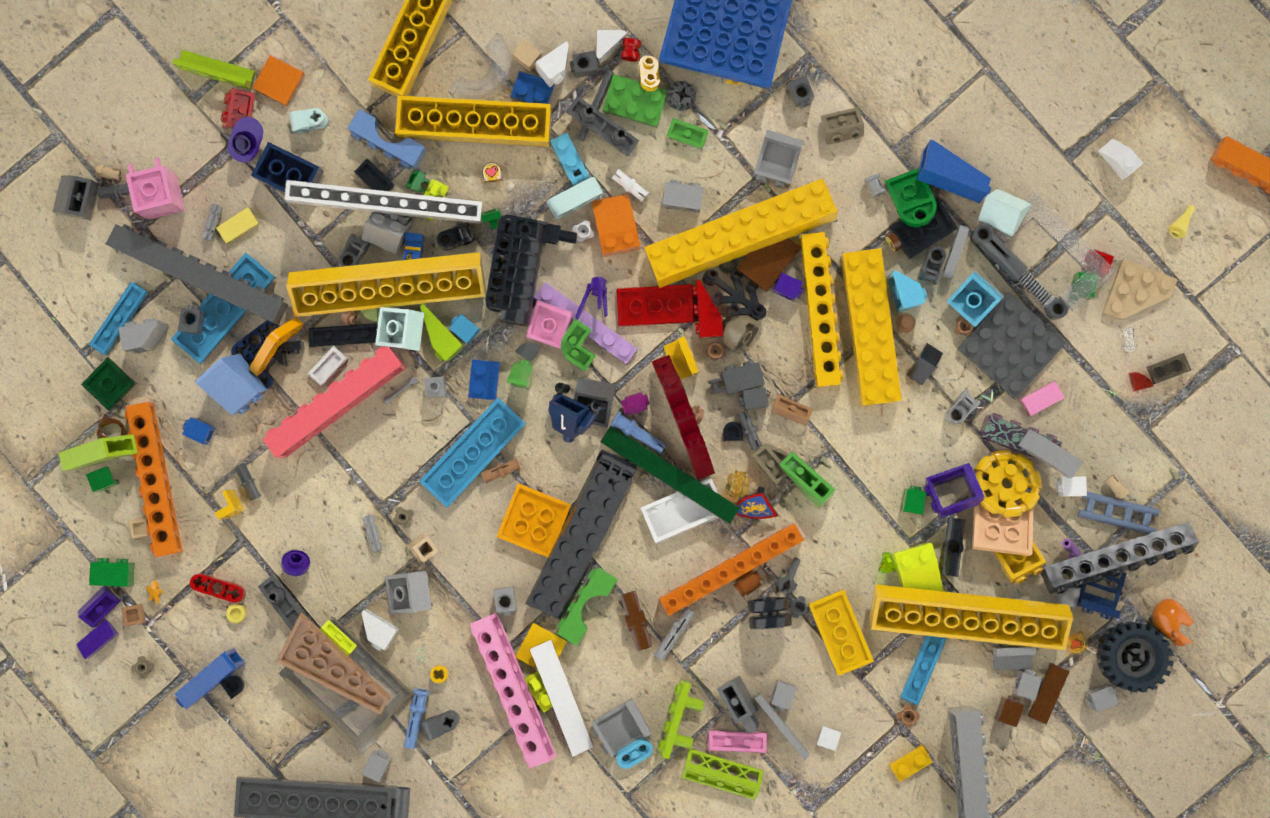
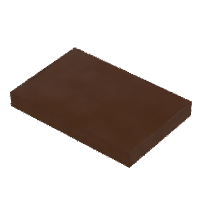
M788 238L748 253L736 270L767 293L801 247Z

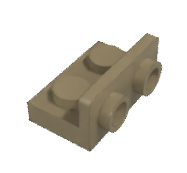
M858 107L821 116L828 145L864 136V122Z

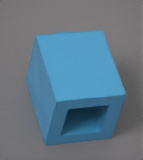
M462 314L459 317L456 315L450 322L451 327L449 329L468 345L481 331Z

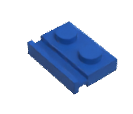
M519 71L510 97L524 103L549 104L555 84L549 87L542 78Z
M472 359L468 398L497 399L500 362Z

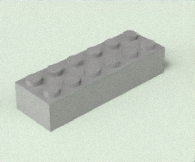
M973 706L949 707L958 818H992L991 812H988V805L991 804L990 794L986 789V785H989L988 773H985L984 766L987 765L986 753H983V745L986 743L985 735L981 731V725H984L983 714Z

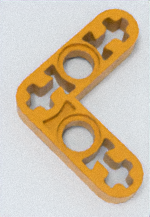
M295 317L272 331L251 363L249 370L256 376L260 375L267 367L279 345L294 337L302 329L304 323Z

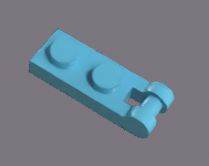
M567 132L550 141L573 186L590 178ZM580 170L581 174L575 177L573 173Z

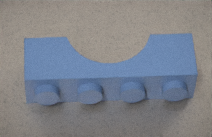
M359 109L348 126V130L351 132L350 136L358 141H361V139L368 142L367 146L375 151L377 149L384 151L383 155L391 160L396 158L401 161L399 164L404 168L416 170L427 152L425 146L409 137L399 143H388L382 140L378 134L379 122L373 116Z

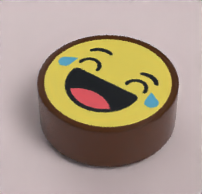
M891 232L885 236L887 244L894 252L902 248L899 238Z

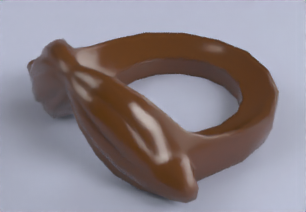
M104 414L98 423L96 435L98 439L107 438L100 431L101 427L115 423L121 428L120 436H124L125 427L120 420L108 418Z

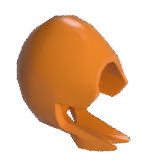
M1167 598L1160 601L1152 613L1154 628L1169 638L1173 645L1186 646V643L1193 644V641L1179 632L1181 624L1189 627L1194 623L1185 608L1174 599Z

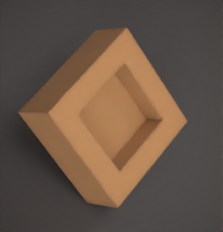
M143 604L121 608L125 627L146 622Z

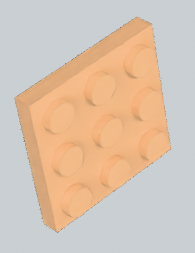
M1020 500L1015 502L1018 506L1021 505ZM999 501L998 506L1004 507L1006 502ZM981 504L974 507L972 549L1025 556L1032 555L1033 508L1030 511L1023 512L1021 516L1002 517L1001 514L990 513Z

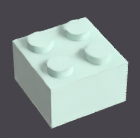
M380 307L375 345L420 351L424 312Z

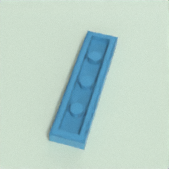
M131 281L89 345L106 356L120 336L119 327H125L124 324L130 322L149 292Z
M925 636L900 698L919 705L947 638Z

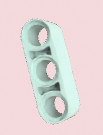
M591 177L552 197L546 203L554 218L559 219L600 198L604 193L596 178Z

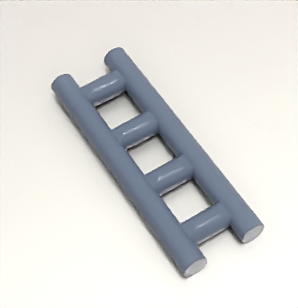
M1088 491L1087 496H1082V498L1088 499L1086 510L1079 509L1078 517L1145 534L1155 532V528L1149 526L1151 517L1159 516V509ZM1095 502L1107 504L1104 515L1093 513ZM1114 506L1125 509L1123 520L1112 517ZM1133 511L1144 513L1142 524L1131 522Z

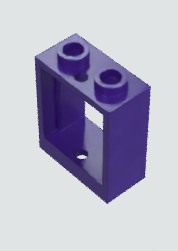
M970 463L927 477L923 486L926 496L931 497L932 510L934 513H938L939 518L978 506L985 498ZM963 477L972 498L943 508L934 487Z

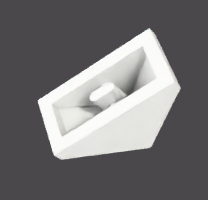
M597 30V62L599 64L622 44L624 38H627V33L624 30Z

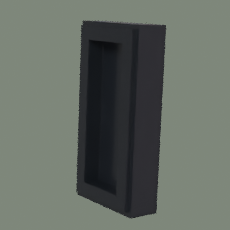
M368 158L354 171L372 190L389 192L395 186Z

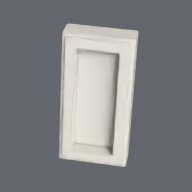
M333 346L310 370L308 375L323 387L345 364L348 358Z

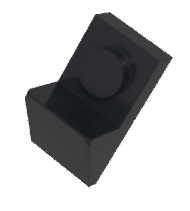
M299 340L282 343L277 348L273 358L287 367L286 352H288V355L299 354V350H305L304 342Z

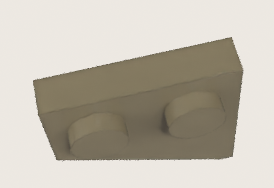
M765 443L751 455V458L774 486L787 476L779 466L789 455L787 452L778 450L774 446Z

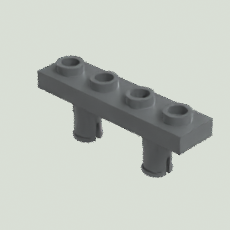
M579 96L575 98L566 111L567 114L627 157L639 142L625 128H621Z
M275 574L258 586L267 601L271 603L291 631L301 612L306 616Z

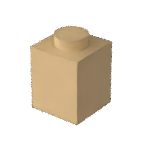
M523 39L512 52V57L516 62L532 72L533 69H536V61L542 58V54Z
M421 534L407 545L415 558L423 563L438 552V549L428 535Z

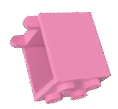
M154 158L156 167L135 172L133 164H129V174H125L133 210L148 220L185 211L177 174L164 165L161 166L159 158Z

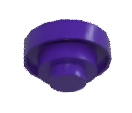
M300 550L288 551L281 559V568L286 574L291 576L304 575L310 568V558L308 554Z

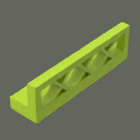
M185 50L181 51L179 59L174 58L172 62L179 70L251 90L256 74L254 70Z
M689 749L681 778L756 800L760 791L764 770ZM691 756L699 758L702 763L699 765L690 763ZM712 762L717 763L721 769L714 770L709 764ZM734 768L739 774L736 776L731 775L728 769ZM750 773L758 775L757 782L749 780L746 775Z

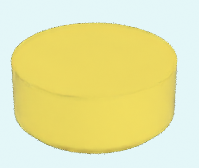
M241 604L231 605L226 611L227 619L234 624L243 622L247 616V610Z

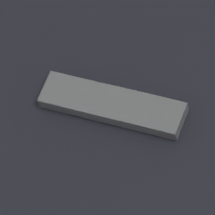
M756 694L754 699L802 758L804 760L807 759L810 754L762 694Z

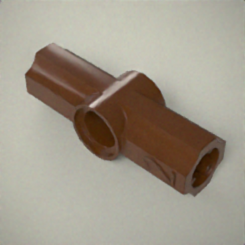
M636 590L620 595L626 614L624 615L628 630L632 634L636 651L652 647L647 630V621L644 611L641 610Z

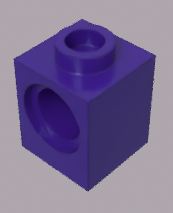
M781 273L773 293L794 301L795 298H800L804 288L801 287L803 282Z

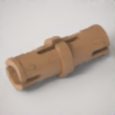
M517 458L503 464H496V467L481 472L486 484L500 477L505 478V475L521 470Z

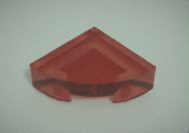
M1138 372L1128 373L1133 392L1154 386L1152 381L1145 375Z

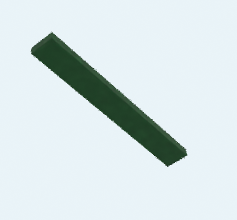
M612 426L609 427L601 439L600 443L728 524H731L740 510L739 506Z

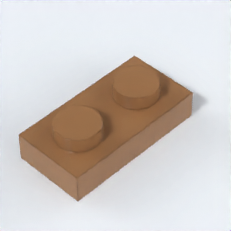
M777 394L771 412L807 426L813 409Z

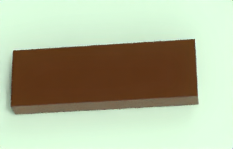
M1050 663L1038 690L1036 700L1033 701L1029 710L1028 717L1047 725L1070 671Z

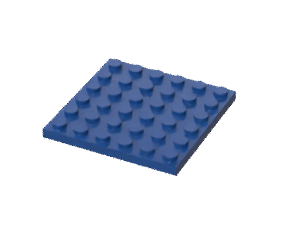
M675 0L659 62L770 90L792 0Z

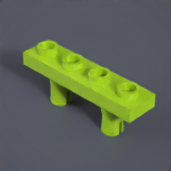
M680 679L679 683L675 685L674 702L670 703L668 709L670 716L668 721L664 723L663 732L665 733L663 739L659 740L657 747L659 755L666 759L670 758L674 745L687 749L692 747L693 738L677 734L683 710L689 708L701 712L704 707L703 700L688 696L691 683Z

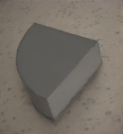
M526 343L519 346L515 352L532 362L542 346L536 343Z

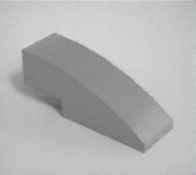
M1030 429L1018 444L1044 464L1054 468L1067 478H1073L1083 463L1063 448Z

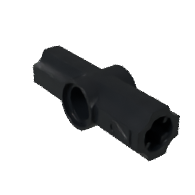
M948 517L946 537L943 543L944 553L941 575L954 577L959 575L961 553L964 549L963 536L966 519ZM951 542H955L957 544V550L955 552H951L949 550V545Z

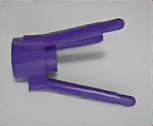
M593 277L591 284H587L586 292L575 316L576 319L579 318L590 291L592 295L598 296V309H601L603 296L604 316H608L606 279Z

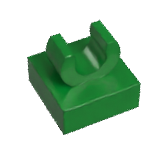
M413 170L405 187L412 191L425 193L426 190L421 188V183L429 184L430 181L424 178L426 174Z
M499 207L481 212L483 223L489 221L491 230L498 228L497 219L502 217Z

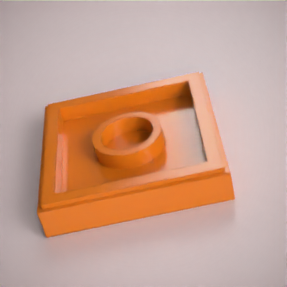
M270 55L252 88L287 107L305 73Z

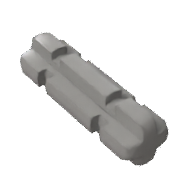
M218 204L211 205V213L208 214L204 226L206 229L205 231L203 230L201 238L207 241L213 239V231L216 230L220 218L218 215L222 212V206Z
M374 516L363 517V522L367 526L365 529L369 543L371 542L372 544L370 545L373 553L382 550L381 542L379 543L378 530L376 525H374Z

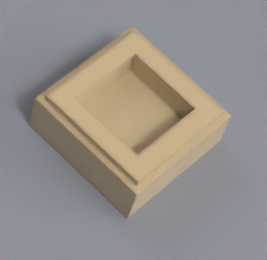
M147 517L128 521L132 540L151 536L147 533Z

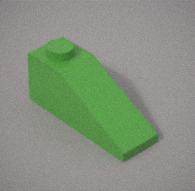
M520 360L519 363L514 362L507 383L514 387L531 389L535 367L531 365L530 361Z
M791 452L779 464L780 468L804 495L820 509L834 495L836 489L794 452Z

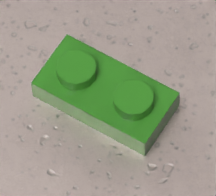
M673 118L666 137L702 150L709 130Z

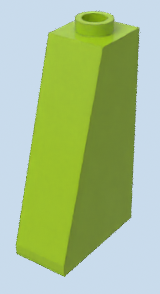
M134 434L101 438L59 452L58 454L62 471H70L137 454L138 452Z

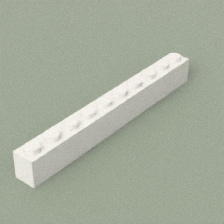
M286 180L285 201L287 203L480 224L482 202Z

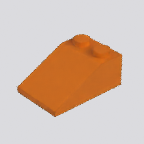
M629 194L591 201L603 257L640 250V242Z

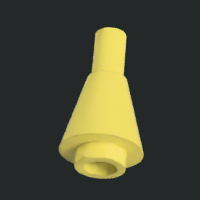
M1189 205L1184 214L1168 227L1173 237H1186L1190 217L1195 211L1194 206Z

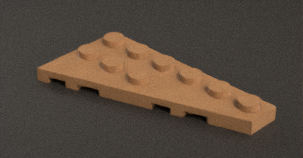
M301 612L276 662L381 715L390 695Z

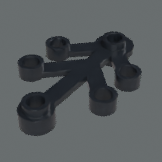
M715 269L706 270L702 276L703 283L707 286L717 285L730 295L724 296L721 292H716L711 298L715 305L731 304L727 309V313L731 317L748 315L756 321L764 319L767 311L758 301L757 285L749 281L745 286V290L749 293V301L745 298L741 283L743 274L736 269L730 274L734 289L719 278V274ZM737 304H742L745 307L740 308Z

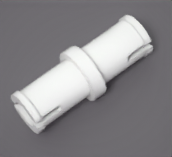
M618 169L616 174L621 179L616 175H613L611 179L624 187V191H629L642 202L645 197L639 194V192L644 196H647L649 192L638 185L634 178H629Z

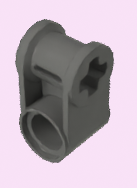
M352 233L339 257L340 265L344 267L347 258H353V263L350 266L359 265L367 253L370 243L357 238L356 234Z
M933 247L927 252L918 274L919 280L925 279L933 282V285H937L946 258V252L943 248ZM933 251H937L940 254L939 261L932 259Z
M449 710L422 721L421 726L428 741L455 729L460 721V717L456 711ZM453 718L454 721L451 724V722H446V719Z

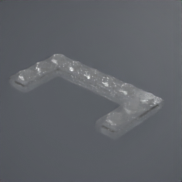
M1033 191L1024 199V201L1031 203L1032 206L1014 235L1033 219L1086 271L1085 274L1059 296V299L1073 312L1112 277L1116 270ZM992 228L994 234L1004 244L1012 238V236Z

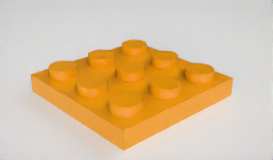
M518 483L496 537L548 557L562 530L572 504Z

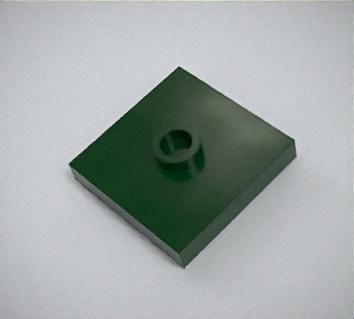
M107 357L81 385L108 411H111L137 383L110 357Z

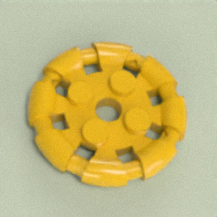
M998 450L992 452L990 456H984L974 469L975 476L985 496L984 501L980 504L990 513L1001 514L1002 517L1021 516L1025 511H1030L1040 498L1039 490H1042L1041 476L1039 471H1036L1033 467L1034 463L1025 455L1012 453L1011 450ZM1008 461H1015V464H1008ZM993 462H996L998 465L996 468H993ZM1024 470H1027L1029 476L1026 478L1022 473ZM983 475L988 476L987 481L982 479ZM1002 480H1009L1011 488H1004L1001 483ZM1027 488H1031V489H1032V490H1031V493H1027V492H1025V490H1026ZM988 490L990 497H987L984 492ZM1020 500L1021 505L1018 506L1015 502ZM999 501L1006 502L1005 506H998Z

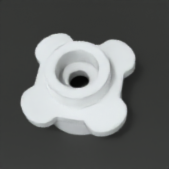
M587 220L574 225L572 228L573 232L577 233V241L580 243L584 242L587 238L594 237V231L591 230L590 222Z

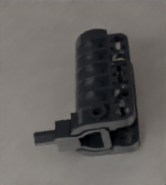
M503 215L499 219L485 299L487 308L490 311L501 313L500 323L530 326L543 247H545L546 243L558 245L559 241L576 244V232L561 230L560 225L520 216ZM507 224H510L508 228L509 235L505 234V227ZM502 242L509 244L507 248H501L499 245ZM500 255L504 256V264H502L501 268L502 273L499 272L498 264L501 260ZM496 279L503 281L500 286L493 285V281ZM493 293H497L498 302H496L495 305H492L491 302L494 300Z

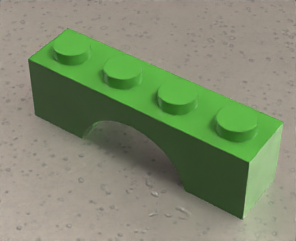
M600 567L597 570L592 569L587 577L590 580L587 586L582 585L577 593L580 596L576 603L572 601L567 609V612H569L566 620L562 618L556 627L559 629L558 635L576 646L587 630V626L582 618L584 604L594 596H608L618 578Z

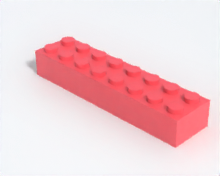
M382 346L375 351L376 355L371 359L366 358L360 362V367L355 371L351 369L343 375L344 379L339 383L338 381L333 382L328 386L329 390L324 394L321 392L312 398L313 402L308 406L306 404L302 405L296 410L298 413L293 417L288 416L281 421L282 425L277 429L273 427L265 433L266 437L262 440L276 458L285 459L405 370L407 367L395 350L389 346L386 348Z

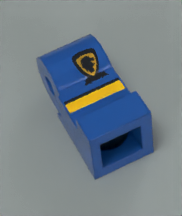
M405 232L403 260L420 259L423 257L425 241L423 234Z

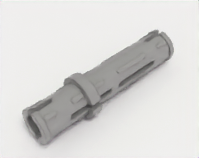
M687 606L684 607L678 619L673 621L674 625L654 653V656L664 661L681 633L686 631L687 624L695 615L693 610Z

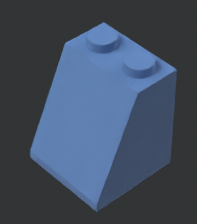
M241 354L220 358L195 380V383L231 415L239 413L243 415L250 410L249 406L252 403L259 402L263 398L262 394L267 391L260 379L249 370L250 366Z

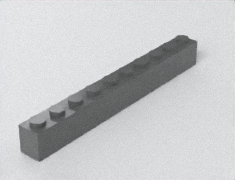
M115 224L105 245L279 326L288 307V304L283 302V297L275 293L273 296L266 294L268 290L260 286L253 288L249 286V281L242 278L239 281L233 279V274L225 270L222 273L216 271L217 267L208 262L203 265L199 263L201 259L193 255L186 257L183 255L184 251L175 247L171 250L166 247V243L158 239L154 242L150 240L151 236L141 231L139 234L133 232L134 228L123 224L122 227Z

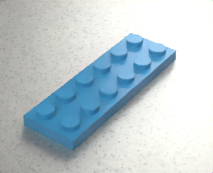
M245 253L229 271V273L234 275L233 279L238 281L240 278L250 282L249 286L253 288L260 286L267 289L276 279L273 274L248 253ZM209 294L199 306V310L205 312L203 334L198 335L177 331L171 338L173 342L199 364H202L247 312L212 294ZM195 315L189 317V324L195 322Z
M497 398L419 482L448 508L526 423L500 398Z

